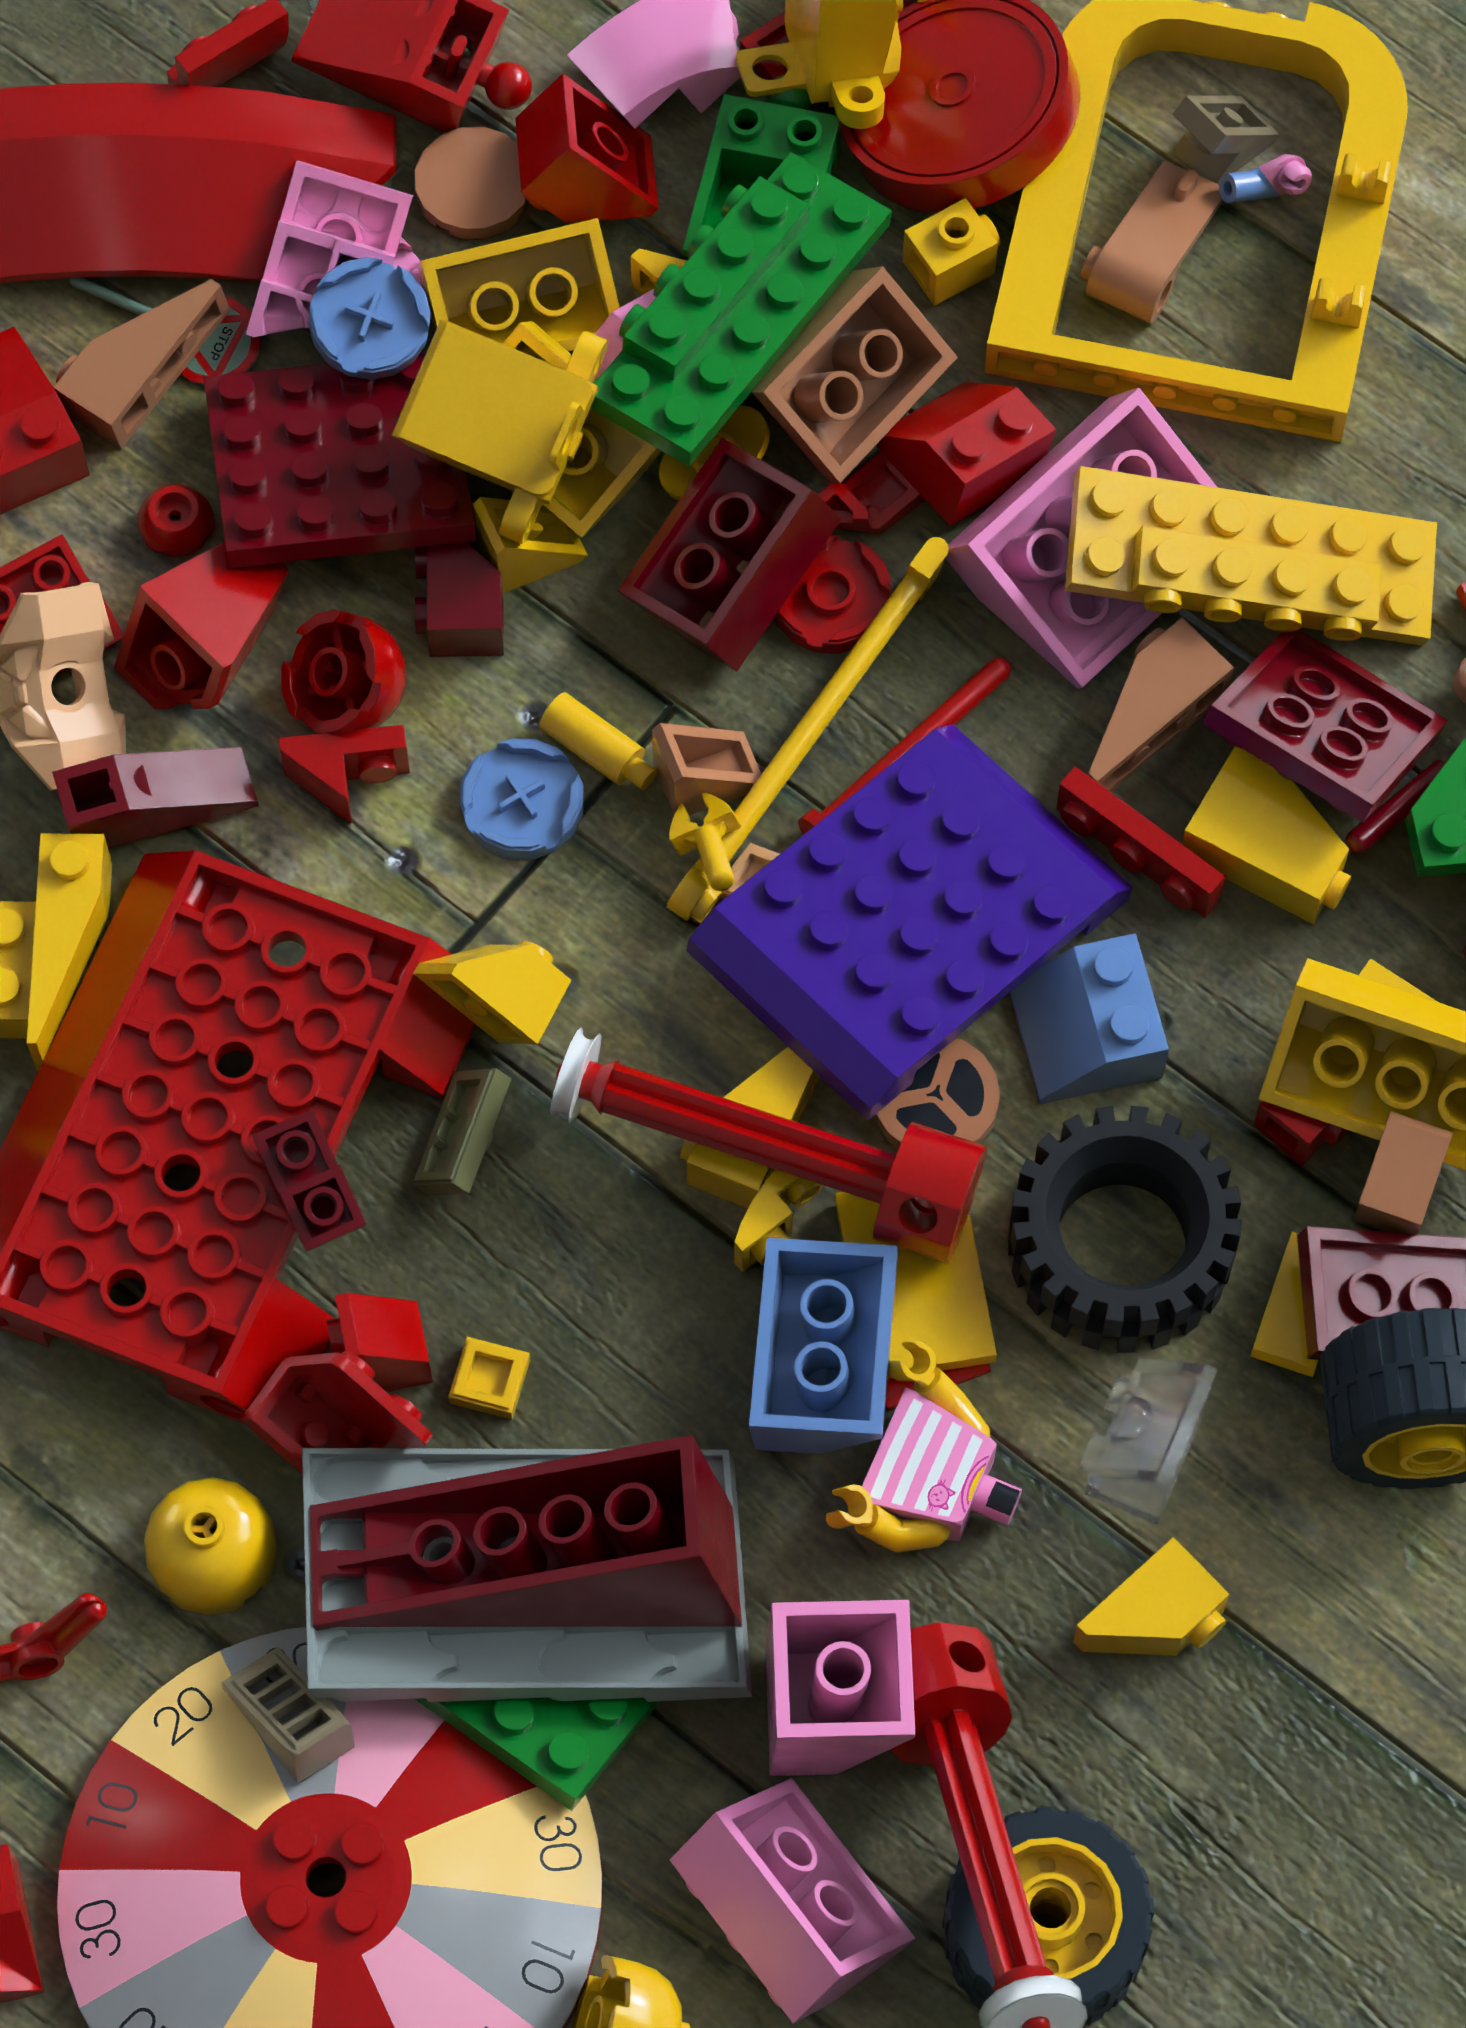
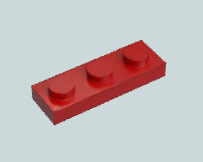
M1076 766L1061 781L1056 810L1060 812L1062 820L1071 830L1083 837L1092 835L1110 849L1112 857L1119 865L1135 874L1141 871L1160 885V890L1167 900L1182 910H1189L1191 908L1203 918H1206L1220 902L1226 877L1224 874Z

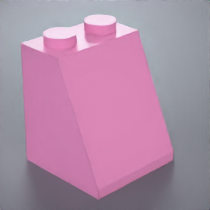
M909 1600L772 1603L765 1642L770 1776L839 1774L915 1738Z

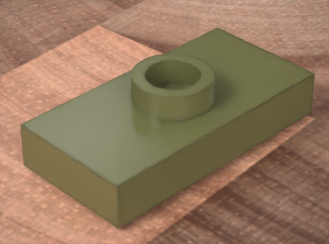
M497 1068L454 1072L412 1186L428 1196L470 1193L483 1155L492 1142L493 1128L512 1078Z

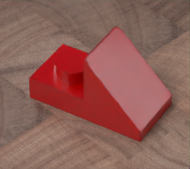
M404 725L279 738L285 776L349 823H352L348 780L361 779L368 783H382L395 778L396 775L410 773Z

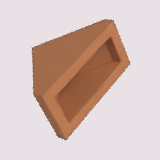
M659 723L652 729L653 768L657 770L656 775L673 816L681 803H683L689 815L708 809L702 793L714 795L725 802L745 796L761 776V771L743 731Z
M1391 1111L1353 1221L1383 1232L1418 1234L1453 1132Z

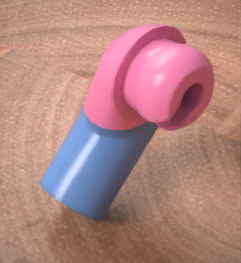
M1283 154L1253 170L1222 175L1219 182V192L1221 198L1226 203L1275 198L1286 193L1296 196L1309 188L1312 182V173L1306 167V163L1301 157Z

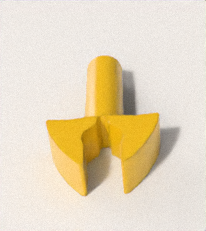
M702 793L705 805L708 808V813L703 820V826L699 827L697 823H693L685 806L681 803L674 814L670 826L669 839L679 856L697 848L711 888L716 891H725L732 887L735 879L721 839L727 833L737 830L742 826L731 807L725 801L714 795Z

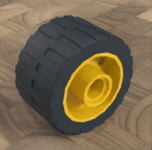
M1423 1308L1422 1310L1395 1312L1391 1315L1366 1320L1360 1325L1348 1328L1339 1337L1334 1338L1321 1353L1320 1366L1331 1457L1336 1468L1344 1475H1349L1355 1481L1384 1488H1434L1466 1482V1309Z
M1052 1807L1036 1808L1035 1811L1012 1813L1005 1816L1004 1823L1032 1918L1037 1914L1047 1913L1055 1916L1062 1924L1057 1928H1046L1040 1926L1033 1919L1046 1966L1054 1975L1070 1979L1080 1988L1082 2003L1086 2006L1088 2017L1085 2024L1088 2023L1090 2025L1103 2018L1107 2010L1112 2006L1116 2007L1123 2000L1131 1982H1135L1141 1969L1153 1931L1150 1929L1154 1916V1903L1148 1889L1149 1879L1144 1867H1140L1134 1856L1135 1852L1125 1840L1119 1839L1112 1832V1828L1100 1820L1096 1822L1083 1816L1084 1813L1070 1809L1068 1811L1052 1810ZM959 1858L955 1874L951 1875L947 1890L942 1928L945 1929L943 1947L946 1960L949 1959L953 1969L952 1976L959 1988H963L970 1996V2002L981 2010L983 2003L993 1994L995 1980Z

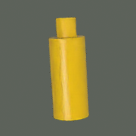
M563 692L559 694L545 710L540 720L539 728L618 786L628 780L641 790H645L654 780L657 770L643 760L645 749L568 693Z

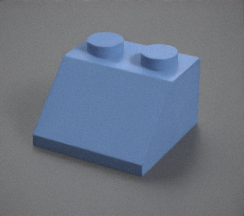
M1136 933L1074 946L1041 965L1009 992L1039 1104L1163 1077L1169 1048Z

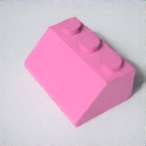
M792 1778L715 1812L670 1859V1862L685 1880L689 1891L701 1901L726 1934L730 1945L745 1959L766 1987L770 1998L777 2006L782 2008L793 2024L832 2004L901 1952L915 1939L907 1926Z

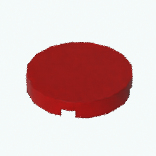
M830 535L774 617L777 626L792 642L813 652L839 654L852 650L892 595V581L885 562L868 545L855 540L854 544L847 540H840L838 535Z

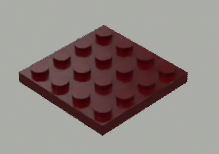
M420 353L414 363L396 375L375 380L347 376L327 363L204 377L228 569L476 541L475 521L466 472L422 454L405 445L402 440L392 436L426 353Z

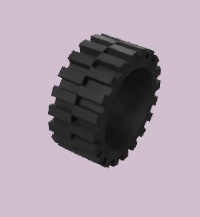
M1131 1105L1128 1121H1115L1113 1106L1096 1108L1093 1126L1087 1128L1079 1114L1064 1121L1061 1139L1057 1141L1049 1132L1037 1144L1035 1160L1026 1159L1019 1173L1017 1190L1014 1189L1008 1232V1256L1014 1255L1012 1274L1017 1287L1019 1288L1026 1284L1029 1286L1027 1304L1037 1316L1047 1308L1053 1312L1052 1330L1066 1338L1072 1326L1075 1325L1085 1330L1082 1346L1095 1350L1100 1348L1102 1335L1117 1337V1353H1135L1138 1337L1148 1336L1153 1350L1169 1344L1173 1328L1178 1326L1185 1336L1198 1327L1202 1310L1205 1309L1211 1313L1220 1301L1224 1284H1228L1241 1236L1242 1219H1237L1241 1198L1238 1186L1227 1188L1231 1168L1223 1155L1210 1162L1207 1156L1211 1141L1199 1130L1188 1141L1180 1137L1179 1134L1183 1120L1166 1113L1161 1127L1146 1123L1149 1110L1147 1107ZM1128 1185L1144 1189L1159 1197L1175 1213L1183 1230L1185 1251L1179 1261L1167 1273L1153 1281L1125 1286L1103 1282L1082 1270L1070 1257L1065 1248L1060 1232V1222L1068 1208L1084 1194L1103 1186Z

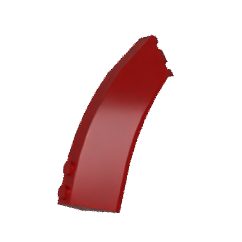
M72 83L0 89V284L48 279L125 276L214 278L261 282L296 161L299 160L383 186L397 171V119L392 113L283 94L200 85Z

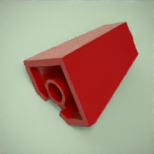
M225 542L146 582L139 587L113 669L154 709H171L178 704H192L193 709H210L218 705L274 613L289 569L283 563L228 569Z

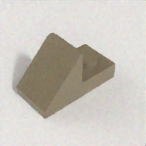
M1241 95L1185 96L1172 113L1186 128L1184 135L1175 145V154L1190 169L1196 170L1199 176L1219 184L1222 175L1238 171L1274 144L1280 136Z

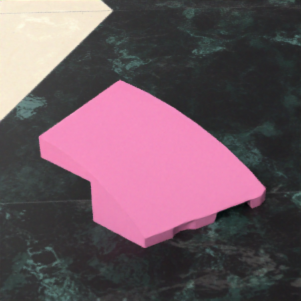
M640 0L603 24L567 54L578 69L634 128L639 126L677 89L700 113H703L741 77L736 64V53L740 50L736 46V40L739 35L737 19L731 11L729 0Z
M297 160L246 335L258 337L277 332L309 328L310 305L318 284L325 274L343 262L369 257L382 259V263L393 266L413 195Z

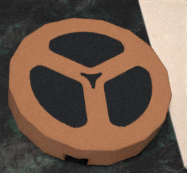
M955 1038L916 1071L913 1082L909 1087L874 1115L875 1122L887 1141L898 1149L911 1122L981 1144L994 1127L1000 1103L997 1074L982 1052L966 1041Z

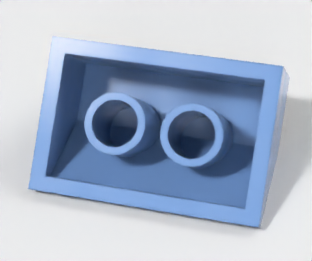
M767 1238L749 1429L755 1450L823 1454L882 1439L898 1262L897 1245Z

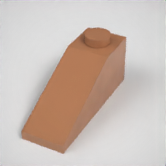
M210 279L89 341L79 355H73L68 358L60 368L56 384L53 387L67 414L122 450L230 312L221 285Z
M1183 617L1166 631L1161 627L1153 630L1141 641L1135 651L1136 658L1088 773V776L1110 792L1115 790L1206 714L1214 701L1231 685L1234 667Z

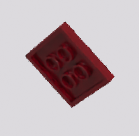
M1299 629L1281 632L1214 701L1202 724L1220 734L1229 744L1246 750L1272 766L1284 778L1296 781L1322 797L1336 810L1349 814L1364 823L1439 739L1448 720Z

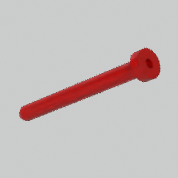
M995 658L989 661L822 812L815 809L807 811L798 820V826L803 835L935 728L952 724L955 726L1008 679L1011 671L1009 663L1004 658Z

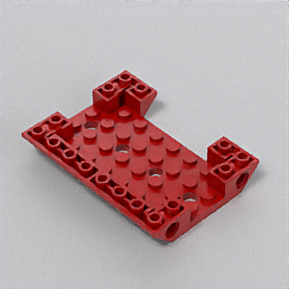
M197 850L144 854L0 1149V1329L49 1347L53 1337L56 1336L161 1377L167 1394L240 1423H243L240 1418L285 1357L328 1353L331 1343L326 1320L334 1319V1317L279 1280L298 1236L252 1140V1135L313 1109L335 1158L380 1059L385 1078L443 1099L475 1030L476 1024L413 973L420 962L452 954L429 937ZM284 941H295L306 950L304 957L292 966L275 964L270 959V953L277 944ZM233 1051L247 1053L253 1059L251 1069L245 1075L237 1078L226 1077L217 1070L220 1059ZM182 1163L195 1166L200 1171V1177L192 1188L185 1191H175L164 1184V1177L173 1166ZM136 1278L146 1285L145 1294L138 1303L124 1307L110 1300L109 1296L112 1287L121 1279Z

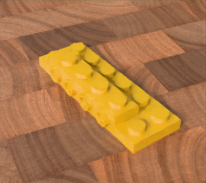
M1080 466L1074 474L1065 591L1144 603V607L1147 610L1157 613H1174L1181 609L1204 612V616L1207 619L1216 622H1235L1241 618L1263 621L1266 628L1274 631L1290 632L1299 630L1301 627L1324 631V635L1327 638L1338 641H1352L1360 637L1423 646L1431 638L1437 522Z

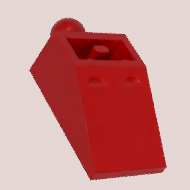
M319 0L291 62L444 133L458 128L478 85L485 88L486 95L492 104L504 110H513L521 107L527 102L532 92L531 77L521 65L514 62H503L496 66L489 64L509 12L508 8L491 0ZM465 48L470 51L471 55L468 57H463Z

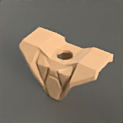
M85 582L78 586L49 591L21 593L0 634V727L12 749L50 791L57 790L53 771L113 754H126L125 714L113 710L108 697L103 649L104 645L113 641L114 638L99 583ZM64 668L72 670L76 701L69 705L59 703L55 699L51 688L53 677L59 670Z

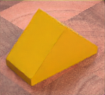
M480 497L473 503L477 546L482 556L501 572L503 593L578 564L588 556L578 534L543 504L526 541L522 545L499 535L500 525L510 500Z

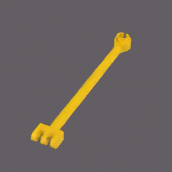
M932 537L926 541L910 563L903 580L734 811L742 827L727 833L721 839L729 861L918 600L923 599L934 584L949 551L948 544L944 539ZM701 858L684 876L666 908L684 920L688 921L692 917L700 923L712 911L722 894L721 891L711 888Z

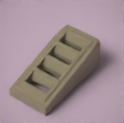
M279 1647L222 1682L223 1690L297 1783L305 1780L355 1747L352 1727L348 1720L329 1698H314L308 1690L307 1676ZM274 1672H277L280 1676L279 1679L254 1695L248 1690ZM288 1688L293 1692V1694L268 1710L263 1706L264 1703ZM301 1705L305 1707L306 1710L281 1725L278 1721ZM314 1721L319 1725L297 1740L292 1736Z

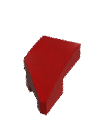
M882 452L877 454L844 483H830L817 494L841 518L835 529L882 534L925 501L923 496Z

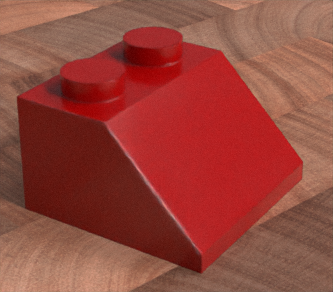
M561 74L515 118L521 192L535 208L542 211L548 210L565 223L583 222L598 218V220L651 217L659 210L651 135L638 126L634 128L619 112L565 74Z
M965 381L900 419L876 444V447L947 524L952 526L1002 496L1048 454L1057 429L1017 387Z

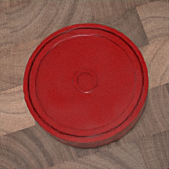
M1029 0L917 1L903 8L902 12H899L900 71L893 82L884 89L885 102L882 120L877 125L866 129L851 128L841 122L843 138L862 176L870 186L888 200L910 209L938 213L966 198L973 209L1001 200L1020 190L1040 175L1054 161L1063 149L1075 126L1080 105V83L1075 65L1056 23L1044 10Z

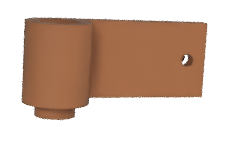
M1164 160L1103 249L1095 245L1089 252L1080 274V279L1087 281L1086 295L1145 322L1154 323L1169 298L1180 264L1223 202L1219 192V184L1199 176L1196 170H1186Z

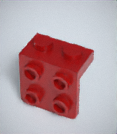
M346 1351L342 1352V1354L326 1353L285 1357L240 1418L244 1424L301 1474H303L302 1448H424L433 1436L420 1422L423 1416L417 1407L399 1395H389L372 1380L375 1376L374 1370L364 1360Z

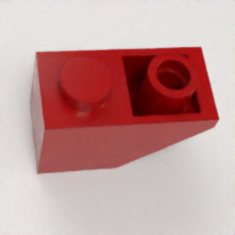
M354 1293L335 1295L339 1318L326 1320L332 1353L342 1354V1352L346 1351L364 1360L375 1372L372 1380L386 1392L433 1383L417 1301Z

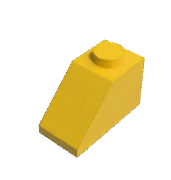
M521 941L519 945H487L420 962L413 973L498 1043L538 1044L571 982L569 977L552 964L554 958L547 950L528 941Z
M1172 1537L1077 1624L1073 1643L1082 1652L1177 1656L1191 1642L1200 1649L1226 1624L1227 1620L1221 1614L1225 1610L1230 1594Z

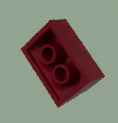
M721 438L617 591L688 643L737 672L839 524L841 518L811 488Z

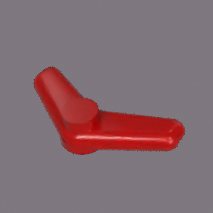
M84 1593L45 1623L32 1622L14 1629L10 1634L11 1643L0 1645V1682L14 1679L36 1680L59 1671L65 1663L64 1657L105 1618L107 1614L106 1603L94 1594Z

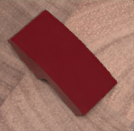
M313 1109L252 1135V1140L305 1252H309L367 1226L344 1172L334 1158Z

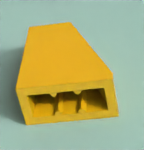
M1234 747L1187 825L1182 844L1224 874L1226 880L1314 924L1324 906L1333 910L1337 907L1350 883L1352 876L1343 872L1349 848L1292 780L1284 778L1275 768L1246 750Z

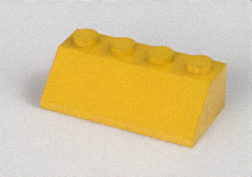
M1307 958L1295 986L1259 1095V1100L1379 1141L1383 1135L1390 1112L1404 1115L1453 1132L1443 1163L1466 1170V1012Z

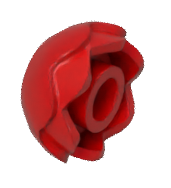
M169 484L157 488L145 498L138 512L137 526L149 549L157 553L161 552L169 557L190 555L205 544L208 536L214 530L215 518L209 501L202 493L187 485ZM173 515L181 517L178 521L170 520V517Z

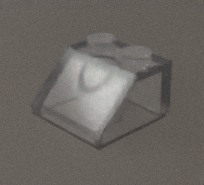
M1138 1359L1130 1379L1119 1375L1104 1410L1114 1415L1107 1434L1102 1436L1095 1432L1093 1433L1079 1469L1089 1473L1085 1495L1158 1525L1206 1413L1218 1369L1203 1363Z

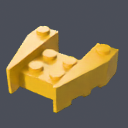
M40 833L36 902L0 901V1038L27 1039V1046L36 1071H39L72 1003L74 995L81 985L97 941L101 942L109 924L113 864L104 834Z

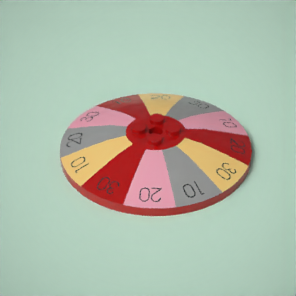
M306 1627L285 1629L250 1638L222 1649L188 1667L159 1688L129 1717L110 1740L92 1768L76 1801L65 1835L59 1867L57 1896L59 1938L65 1968L78 2007L89 2028H566L572 2019L585 1982L591 1972L597 1951L602 1918L603 1877L599 1843L586 1795L571 1811L415 1699L350 1702L331 1700L351 1724L355 1747L305 1780L297 1783L223 1690L222 1682L277 1647L307 1676ZM274 1672L248 1690L254 1695L279 1679L280 1676L277 1672ZM288 1688L264 1703L263 1706L268 1710L293 1694V1692ZM301 1705L278 1721L282 1725L306 1709ZM314 1721L292 1736L297 1740L319 1725ZM323 1863L336 1864L346 1872L344 1887L332 1897L323 1898L316 1896L307 1887L309 1874L315 1867Z

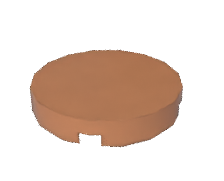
M460 127L438 136L423 150L415 167L416 201L425 219L435 227L437 224L441 228L449 230V235L461 239H487L508 231L519 221L518 216L525 210L526 205L528 208L530 204L521 192L517 143L507 134L487 127Z

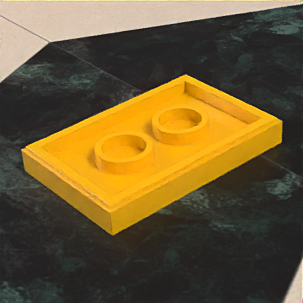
M846 1192L835 1193L834 1203L841 1241L887 1245L873 1240L874 1225L880 1204ZM970 1212L949 1264L898 1248L889 1361H901L911 1370L914 1359L910 1351L902 1346V1342L918 1341L928 1344L933 1349L936 1357V1367L942 1371L996 1363V1347Z

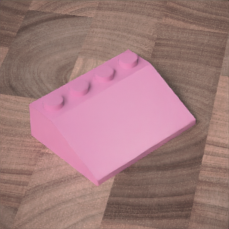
M1140 388L1111 396L948 544L949 551L946 560L978 600L1077 689L1083 688L1162 613L1147 610L1144 607V603L1065 591L1075 472L1080 466L1217 487Z

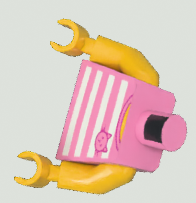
M918 1341L902 1342V1346L909 1350L913 1356V1367L910 1370L901 1361H889L888 1373L897 1381H915V1391L905 1387L863 1485L852 1484L832 1490L834 1496H839L845 1500L848 1506V1513L839 1510L826 1513L827 1524L835 1529L854 1525L855 1530L860 1535L895 1553L939 1547L946 1540L960 1541L972 1512L1008 1526L1019 1502L1022 1489L988 1475L995 1459L997 1443L990 1438L989 1426L964 1392L940 1368L936 1367L935 1353L928 1344Z

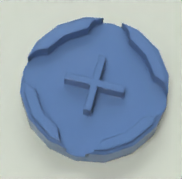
M365 257L343 262L324 275L312 297L308 325L314 347L327 364L350 377L375 380L396 375L415 362L427 343L431 312L424 289L410 272L398 265L396 268L391 264L382 263V259Z
M512 738L497 743V748L489 750L484 755L482 752L471 761L460 784V813L469 835L486 851L505 859L533 860L557 851L573 837L583 817L584 787L579 773L577 774L575 767L570 764L569 758L559 748L537 739Z

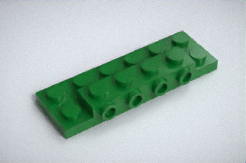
M792 152L789 153L767 180L759 176L749 189L740 184L737 185L728 195L723 205L721 216L724 218L714 229L708 224H704L694 235L688 248V256L690 258L682 268L670 264L662 272L653 292L656 298L646 309L636 304L625 316L619 330V336L623 338L622 351L595 381L594 384L598 385L599 388L590 409L690 467L889 227L892 210Z

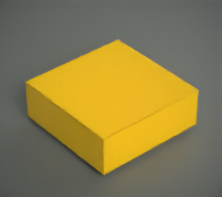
M467 1337L448 1396L449 1403L513 1420L529 1367L530 1353Z

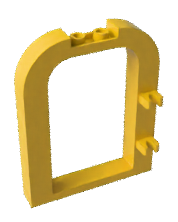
M1092 0L1071 20L1062 34L1079 78V112L1071 135L1061 152L1040 175L1023 187L987 341L984 373L1105 397L1140 388L1153 406L1341 442L1407 120L1406 87L1394 57L1382 41L1366 26L1336 9L1309 2L1305 21L1289 19L1287 16L1276 12L1257 13L1231 8L1227 4L1217 1L1204 3L1193 0ZM1156 51L1183 52L1295 73L1319 83L1333 95L1342 113L1343 134L1292 380L1055 335L1110 90L1118 73L1135 58Z

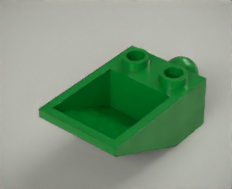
M785 74L778 76L774 80L782 78ZM796 88L778 94L766 95V102L724 94L683 245V256L689 257V245L701 226L708 224L715 229L724 217L721 216L723 205L728 195L737 185L740 184L749 189L759 176L767 180L790 152L835 177L841 156V121L836 115L810 111L812 103L806 89Z

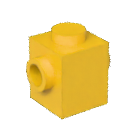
M964 198L904 231L903 263L932 304L936 306L995 274L1000 237L990 218L985 214L978 216L968 200Z

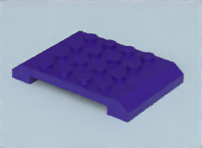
M952 724L935 728L715 906L689 937L686 951L863 1118L869 1121L912 1084L915 1073L919 1068L1076 935L1082 932L1087 936L1127 902L1133 887Z

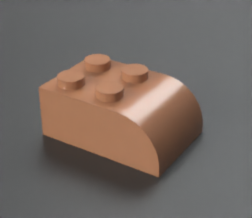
M883 266L854 270L850 272L753 389L752 393L827 482L833 484L841 483L958 357Z

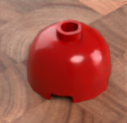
M336 609L316 613L303 623L295 633L303 635L295 648L292 662L283 661L281 667L282 695L289 714L294 719L303 721L311 730L317 733L348 732L357 729L376 728L391 718L401 702L406 685V662L394 637L381 624L369 618Z

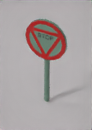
M82 277L69 278L71 286L138 316L152 309ZM225 297L230 312L180 374L190 383L205 387L204 377L248 372L257 362L261 348V336L252 337L246 335L252 313L237 300Z

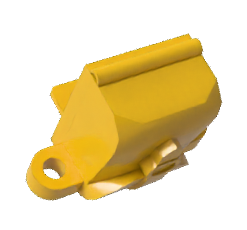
M785 0V28L789 43L744 49L736 53V64L747 95L759 97L782 93L790 89H806L812 104L828 102L829 107H834L838 119L844 125L855 129H866L877 125L884 115V89L893 82L900 71L901 42L898 18L899 12L903 11V0ZM764 60H775L787 68V73L780 79L765 80L754 73L753 67Z
M440 320L392 436L402 440L405 445L422 454L514 491L503 516L499 535L523 545L534 525L542 503L550 504L567 462L574 459L581 443L583 433L580 431L599 388L598 385L593 383L603 362L608 347V340L584 331L564 370L454 323Z

